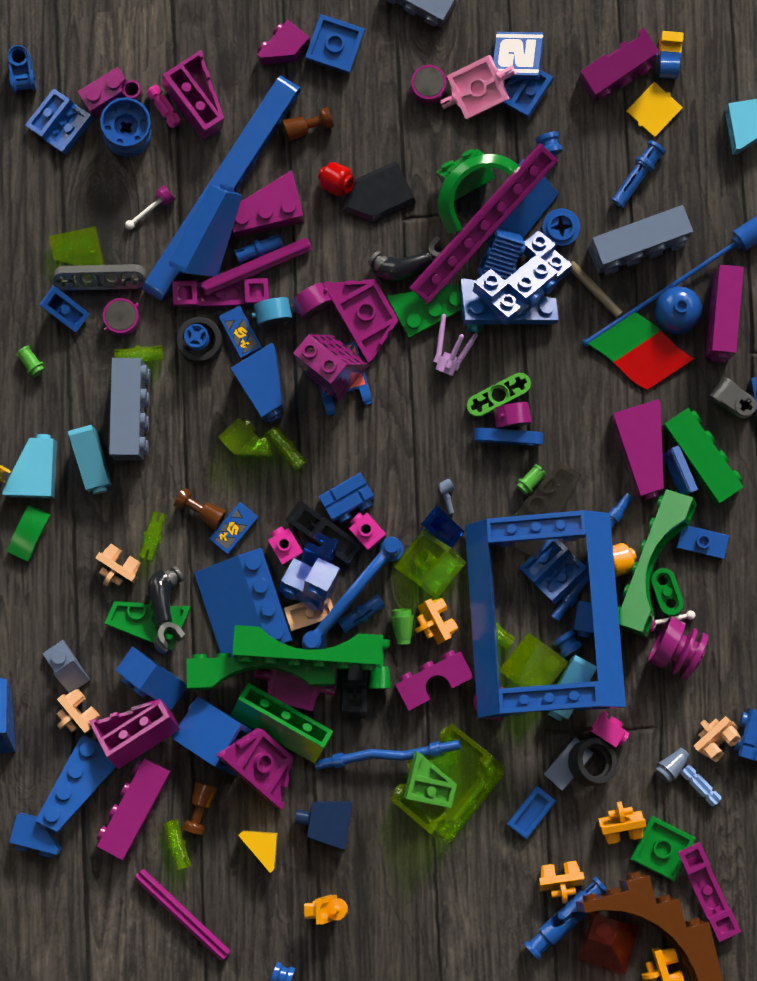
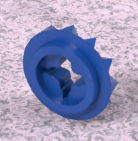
M559 208L552 210L546 215L542 231L556 245L564 247L573 243L578 237L580 222L572 211ZM559 218H561L563 226L568 227V229L564 230L563 237H561L559 230L553 229L558 226Z

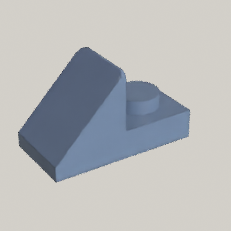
M64 640L42 653L54 670V676L69 693L90 681V678Z

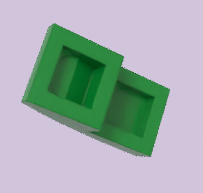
M28 505L15 530L7 552L27 562L31 560L39 538L43 536L51 515Z

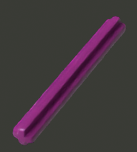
M307 238L300 239L201 282L202 291L205 295H209L309 252L312 249L310 241Z
M142 869L134 878L135 881L221 961L228 956L230 950L147 871Z

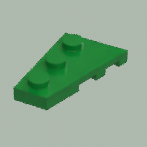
M459 284L444 286L429 304L414 291L386 296L409 339L440 323L442 314H445L446 319L462 311Z
M114 601L105 621L106 626L153 645L154 638L159 630L155 625L150 604ZM170 606L171 623L178 625L182 629L191 606ZM166 634L164 637L168 643V651L172 652L177 640L173 635Z

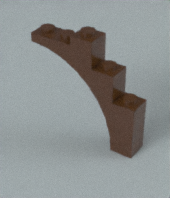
M640 871L627 873L626 879L619 880L620 887L606 889V894L597 896V893L586 894L582 896L583 900L575 902L577 912L620 911L634 915L649 923L662 933L676 949L686 967L690 981H723L709 922L700 921V918L685 921L680 899L671 898L669 894L658 896L655 900L650 875H642Z

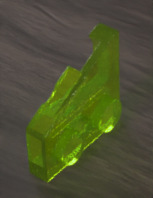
M96 226L49 236L54 260L76 266L105 265Z

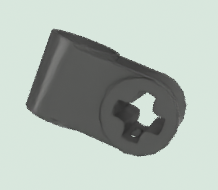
M723 377L709 395L710 399L716 404L727 409L740 419L749 418L757 408V403L753 396L742 390L727 377ZM747 402L749 404L748 409L744 412L741 411V404Z

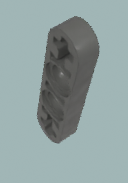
M137 264L60 266L55 269L53 275V284L60 290L141 288L146 280V270ZM90 274L94 279L92 281H85L81 276ZM115 274L118 279L111 281L105 275ZM133 274H136L138 279H135Z

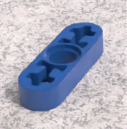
M474 428L473 441L543 446L544 433Z

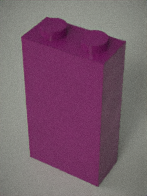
M719 265L712 274L705 358L711 359L712 363L723 364L725 360L729 361L737 352L744 267Z

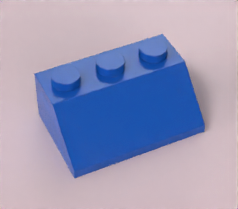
M544 176L498 228L520 234L524 238L559 193Z

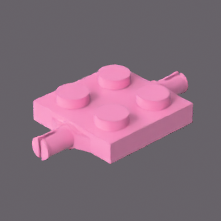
M488 55L447 75L452 95L440 100V103L443 104V109L457 104L461 108L465 119H470L509 100L510 98L504 87V80L516 75V71H512L514 67L511 65L499 71L491 55Z

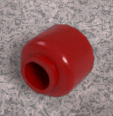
M331 162L326 167H322L318 174L321 189L338 197L351 192L355 183L352 170L336 162Z

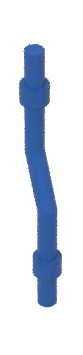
M625 493L617 506L612 507L609 511L611 529L616 522H620L624 516L623 512L633 500L630 494ZM587 557V561H586V565H585V566L589 569L588 557ZM589 573L560 599L561 603L551 615L552 618L559 622L567 609L573 607L578 600L576 597L590 579Z
M460 740L445 743L437 741L430 743L429 746L406 751L368 749L349 754L341 752L333 754L332 757L317 760L315 768L316 770L329 767L337 769L346 767V764L369 759L406 761L413 759L414 751L421 753L424 757L430 755L438 757L442 756L445 752L460 750L461 743Z

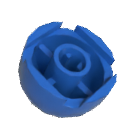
M676 286L667 289L658 297L655 303L654 317L656 323L662 330L675 335L690 332L697 326L702 317L700 298L693 290L687 287Z

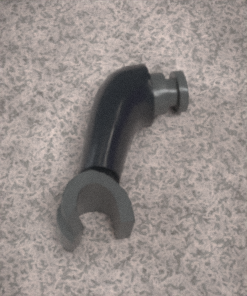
M436 236L431 241L429 253L425 251L404 258L382 257L383 254L377 251L369 259L368 265L374 267L377 271V278L383 282L395 283L403 281L426 270L441 253L437 252L441 248V239Z
M173 566L171 571L163 572L158 570L148 582L149 602L155 625L159 628L154 638V646L162 654H166L168 650V643L164 635H173L178 643L186 635L178 625L171 623L170 594L174 592L173 587L177 585V581L179 583L184 581L183 574L177 566Z

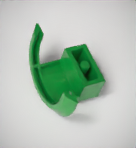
M470 149L461 155L462 158L444 163L436 173L442 183L438 196V212L447 234L463 229L455 213V200L493 180L495 176L491 168L500 169L510 176L519 165L505 156L484 154L478 149Z

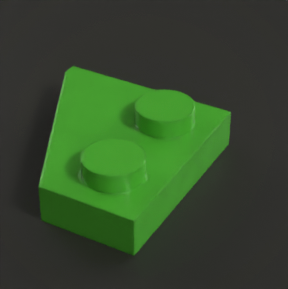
M414 751L403 797L409 800L452 808L457 783L445 775L421 753Z

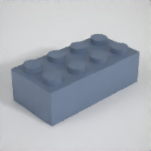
M681 205L593 237L588 250L597 273L604 272L605 275H609L618 271V267L627 264V267H631L640 263L641 258L649 256L650 259L662 255L663 250L671 248L674 251L684 247L685 242L689 241L693 229L684 206Z
M112 358L109 455L115 460H144V454L149 452V442L145 437V431H149V416H146L145 407L150 405V393L146 389V383H150V369H148L141 358Z

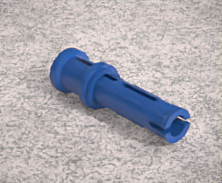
M653 140L648 141V147L641 156L636 158V166L614 197H612L611 201L618 207H625V204L646 174L653 172L655 169L654 165L661 155L664 156L666 154V150Z

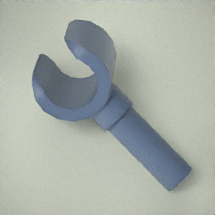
M446 479L440 482L439 489L444 496L448 514L454 513L449 492L455 490L451 480Z

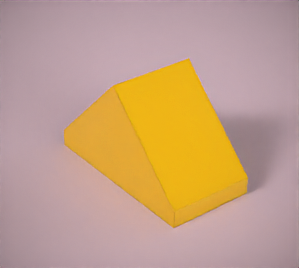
M242 831L238 836L271 873L275 869L278 833Z

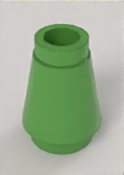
M408 608L394 609L390 619L396 643L410 644L414 615L411 609Z

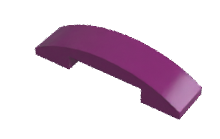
M268 278L244 279L209 295L204 294L201 282H196V280L172 281L173 306L254 305L269 299Z
M697 842L678 851L677 853L688 880L717 940L721 942L740 933V927L725 900L701 843Z

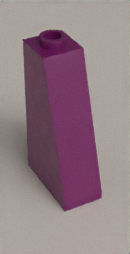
M657 399L613 413L611 416L637 497L644 496L645 500L659 496L658 492L664 489L661 403Z

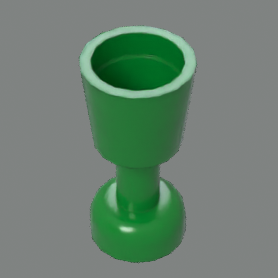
M383 639L381 668L376 667V671L369 672L368 689H391L389 667L384 666V650L390 647L389 639Z

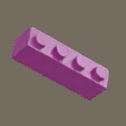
M144 758L142 762L138 760L132 770V774L135 775L131 783L126 782L120 793L123 798L119 806L115 804L108 815L111 821L107 827L103 826L96 839L100 840L97 847L121 860L126 859L172 771L148 758Z

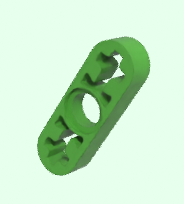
M516 373L473 395L467 402L466 408L468 413L472 417L479 418L494 411L493 408L505 405L523 396L530 389V378L524 373ZM515 379L524 380L526 382L523 386L524 390H521L519 387L512 390L514 395L510 396L509 389L504 384L508 383L510 388L515 385ZM495 389H502L505 392L506 396L503 401L497 402L492 398V392ZM487 394L488 400L493 406L489 407L488 403L481 407V412H478L477 409L472 410L473 401L476 400L478 403H481L486 399L483 395Z

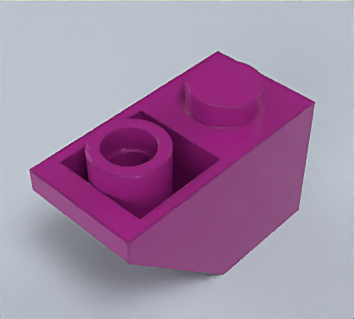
M289 20L284 24L280 23L273 31L274 36L270 41L263 42L257 51L258 61L262 65L296 62L309 47L310 37Z

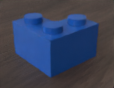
M293 558L281 580L279 592L290 600L295 599L303 602L311 610L323 612L335 590L340 568L320 558H317L313 567Z
M133 646L116 669L123 676L121 681L131 688L134 687L133 691L143 698L149 695V701L161 699L171 710L187 688L185 682Z

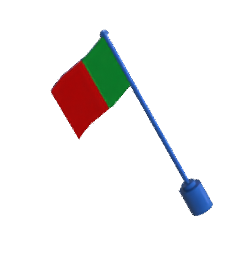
M757 216L732 231L733 237L731 238L732 243L588 339L584 338L582 340L583 346L589 347L590 345L605 355L631 381L646 390L695 359L680 350L657 326L636 312L657 299L664 291L677 286L732 248L736 247L738 250L747 251L756 245Z

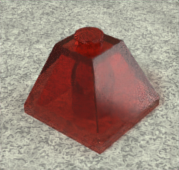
M591 912L578 959L626 974L639 925L597 912Z

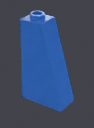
M221 183L220 187L209 186L171 257L169 266L187 274L212 277L219 274L243 196L234 192L235 187Z

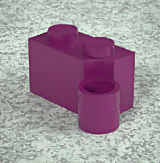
M118 67L77 91L94 119L100 116L104 108L117 98L128 97L140 101L143 97L140 84L135 80L126 81ZM130 88L138 89L137 94L133 96L127 95V92Z

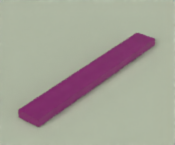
M539 143L410 286L411 290L429 304L559 160Z

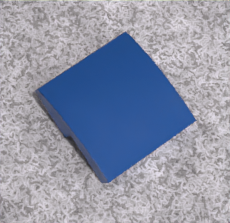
M53 88L25 126L66 156L94 118L91 114L75 105L71 99Z
M549 539L519 567L522 573L554 604L589 573V569L558 539Z

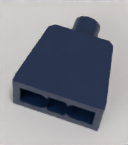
M314 801L311 812L304 810L296 811L295 824L309 826L307 837L345 849L353 801Z

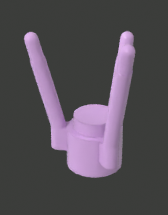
M442 314L437 351L433 362L437 363L436 370L453 376L455 370L458 371L460 363L478 337V333L473 334L459 357L456 355L464 338L463 334L459 336L452 353L444 352L443 356H441L446 315Z

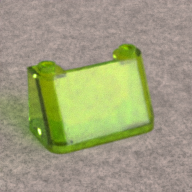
M452 723L441 731L439 741L445 743L460 740L461 749L445 752L442 756L434 757L431 761L432 764L457 783L452 808L404 798L406 783L398 785L393 792V796L390 798L393 803L442 843H448L456 836L500 781L506 769L495 757Z

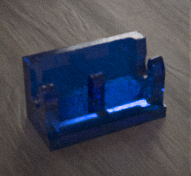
M314 534V538L321 541L323 545L317 547L314 544L307 543L304 547L302 562L313 567L317 558L334 564L339 540L336 538L333 540L322 534Z

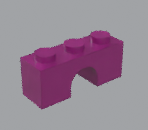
M453 649L441 655L442 661L436 664L430 661L420 666L421 672L413 676L411 672H408L397 678L399 683L395 684L408 711L430 700L426 692V683L431 677H444L451 689L474 678L461 651L455 653Z

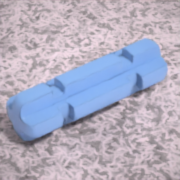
M687 765L681 770L680 774L690 781L689 784L702 797H706L705 800L711 806L719 803L721 796L716 791H712L713 788L700 774H696V770L691 765Z

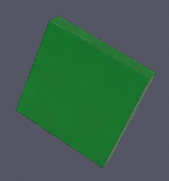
M651 815L646 824L647 827L643 830V838L639 839L630 860L675 882L682 868L677 852L693 845L696 837Z

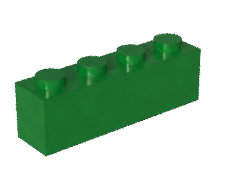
M687 408L666 422L662 428L674 446H680L686 463L715 505H718L743 488L741 484L743 479L736 470H731L727 464L729 459L722 450L718 451L713 444L715 439L708 430L704 431L700 425L702 421L699 415L694 410L691 412Z
M250 683L247 684L230 715L253 729H263L277 743L314 764L333 733L331 729Z

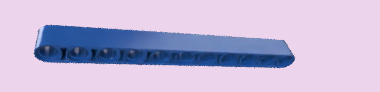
M281 75L277 78L142 286L144 292L160 302H164L172 291V281H179L183 272L169 266L170 259L209 186L220 187V184L224 183L235 187L234 192L238 190L296 101L301 87Z

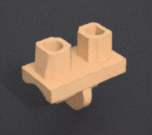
M110 544L103 553L99 552L96 556L97 560L111 568V571L102 568L99 574L106 577L103 585L108 587L113 582L120 586L123 580L116 576L117 573L135 583L138 579L136 574L139 571L141 562L129 556L122 567L116 563L122 550L113 544Z
M79 689L67 695L62 694L57 699L69 713L67 716L63 709L57 713L62 720L57 726L59 729L67 726L73 732L77 729L76 725L72 722L74 719L83 732L88 733L92 730L89 720L95 718L98 720L100 715L92 706L83 714L79 711L77 706L86 699Z
M726 716L720 722L715 718L710 724L703 720L700 724L704 730L698 734L701 739L694 747L705 757H709L714 762H717L724 755V752L719 748L721 743L726 741L732 747L741 740L737 731L738 726Z

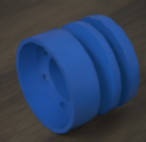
M126 97L117 98L104 108L100 122L103 141L107 148L115 155L122 157H133L142 153L149 145L152 136L150 114L146 107L138 100ZM125 128L126 130H129L131 128V133H123L122 129Z

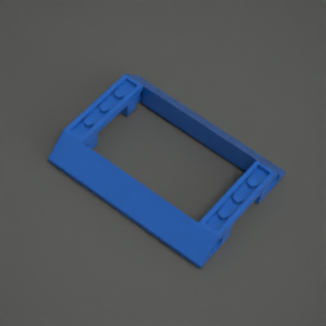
M581 510L489 518L465 525L478 719L527 715L529 712L626 708L610 513ZM562 538L563 542L578 541V538H586L598 681L501 688L490 546L500 545V547L515 546V542Z

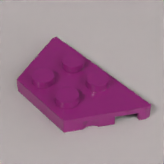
M375 279L334 283H330V281L324 282V288L328 289L327 293L368 364L371 363L399 322Z
M256 728L217 754L221 761L275 808L281 810L284 808L285 802L281 800L284 787H288L289 771L292 767L293 756L263 729Z

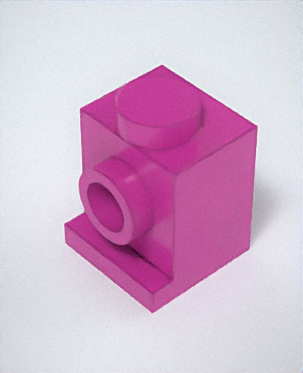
M359 513L350 521L352 526L349 530L367 551L371 550L386 536V533L368 513L364 516ZM364 525H368L371 528L368 534H364L361 531Z
M280 527L270 533L272 538L268 541L283 566L292 562L293 558L297 559L304 554L289 528L284 530L283 527ZM282 540L289 542V546L285 549L280 547Z
M601 711L589 732L605 740L613 747H617L618 744L622 746L629 736V733L622 728L624 724L612 716L610 719H607L606 717L609 713Z

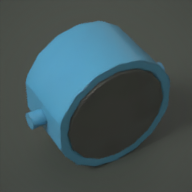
M271 298L255 303V313H251L252 318L256 317L257 326L279 325L292 320L291 311H294V306L290 307L289 298Z

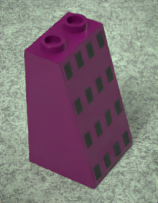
M309 334L293 352L302 372L331 394L337 401L343 398L349 388L369 367L366 361L333 335Z

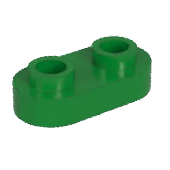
M660 568L654 571L651 575L650 583L660 611L669 616L678 614L683 608L684 601L674 573L667 568ZM660 576L666 578L665 585L659 584L658 578ZM668 599L674 601L673 608L667 607L666 601Z

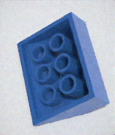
M262 548L243 553L194 572L220 653H230L231 657H233L235 625L260 627L269 636L283 644L293 641Z

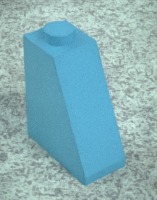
M757 99L728 103L725 108L732 155H737L757 142Z
M92 425L68 431L85 489L88 492H93V495L106 492L107 487H111L112 483L98 431Z
M36 434V438H29L3 488L2 495L18 498L55 499L57 441L52 439L51 435Z
M576 655L571 656L557 684L590 682L597 666ZM574 709L549 711L548 715L561 721L562 718L569 719Z

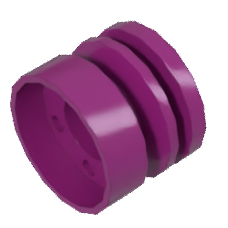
M671 616L659 633L650 652L648 662L663 669L669 661H672L671 673L676 675L682 666L680 678L687 680L692 672L697 669L705 654L709 635L702 632L695 641L698 629L693 628L685 636L683 633L686 623Z

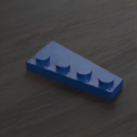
M460 277L459 289L463 324H504L497 318L491 307L472 291L475 280ZM541 296L534 307L529 306L509 324H557L559 318L556 298Z
M83 734L81 735L35 823L58 834L85 801L112 774L116 766L106 757L99 742Z

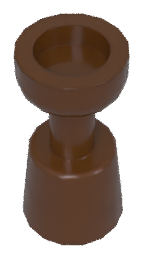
M322 108L319 111V116L307 120L303 116L282 120L289 143L308 135V129L323 125L326 129L333 128L334 123L329 108Z
M183 488L174 503V507L181 510L185 507L199 513V520L216 531L222 523L227 510L208 502L202 505L191 499V492Z
M195 781L191 802L195 805L192 819L184 822L183 830L198 835L204 834L205 826L201 824L205 808H210L218 787Z

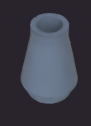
M680 747L677 751L657 763L658 767L655 769V772L666 783H670L672 780L675 781L691 757L686 750Z

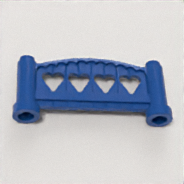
M388 537L382 541L379 548L380 553L351 585L318 627L304 634L302 638L303 649H324L326 646L324 636L386 562H395L402 557L403 545L396 537Z

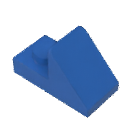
M52 286L39 304L49 315L58 319L75 333L90 314L55 286Z

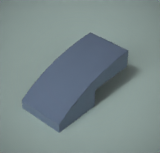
M576 737L572 739L559 754L558 758L543 773L561 790L574 778L569 770L568 758L573 746L580 742ZM588 748L584 751L583 755L584 765L593 755V752Z

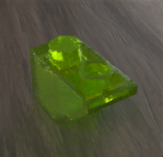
M238 418L218 437L235 457L271 458L273 456L270 450L273 446L265 437L259 439L254 434L256 428L247 419L243 422Z

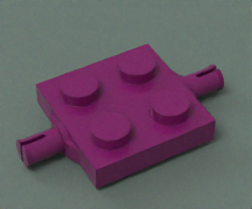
M258 669L255 672L263 673L264 675L254 673V678L267 680V694L288 706L309 711L314 710L315 701L320 693L334 697L335 692L327 691L326 689L336 690V686L310 687L301 679L277 670Z

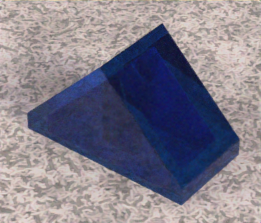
M437 505L421 524L422 529L449 550L465 532Z

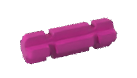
M158 85L150 87L147 94L151 100H154L153 103L162 117L167 118L165 121L170 128L177 127L181 123V118L177 113H174L175 109L167 97L162 95L163 92Z

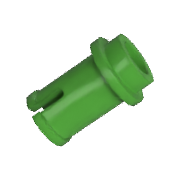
M25 346L17 352L16 355L27 368L28 375L37 377L44 372V363L39 362L30 346Z
M535 464L523 479H518L516 486L523 494L532 493L533 488L547 475L544 470L540 471L542 468L539 465Z

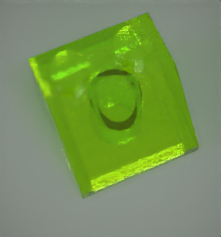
M423 529L394 565V568L425 593L437 600L466 564V561L452 548Z
M527 633L501 666L500 672L518 687L551 685L568 662L530 633Z

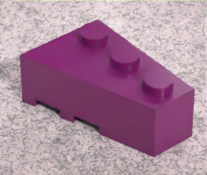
M645 28L638 31L639 36L629 43L623 41L619 44V49L609 55H603L580 71L579 80L593 101L598 98L601 100L606 99L613 93V89L618 86L624 88L633 81L632 78L639 74L644 76L653 69L652 66L659 50Z
M202 50L164 73L162 76V87L204 141L223 128L224 116L216 92L213 89Z
M292 170L240 202L233 225L235 239L304 222Z
M161 699L131 707L132 710L124 713H112L110 717L101 720L96 718L89 720L106 757L118 769L180 730L171 710Z

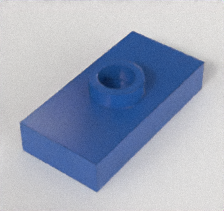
M689 526L679 532L676 548L724 559L729 535Z

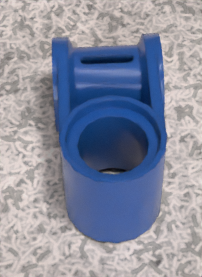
M21 45L12 46L7 56L12 93L16 94L20 90L27 89L36 91L37 82L31 55ZM19 54H24V61L21 63H16V56Z

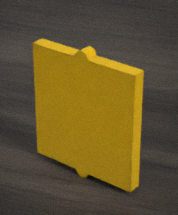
M653 82L629 107L626 113L638 123V127H643L655 138L683 107L671 97L670 92L666 93L658 84Z

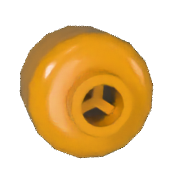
M624 543L613 545L615 578L631 573L633 565L637 561L635 551Z

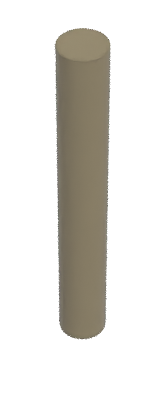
M572 261L570 271L615 318L619 317L623 311Z

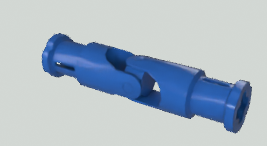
M595 876L593 882L584 891H579L563 908L539 928V933L529 942L526 941L524 945L539 960L541 954L548 947L554 946L589 913L577 912L575 902L583 900L582 896L590 893H597V896L604 895L607 888ZM563 920L565 924L558 926L560 921Z

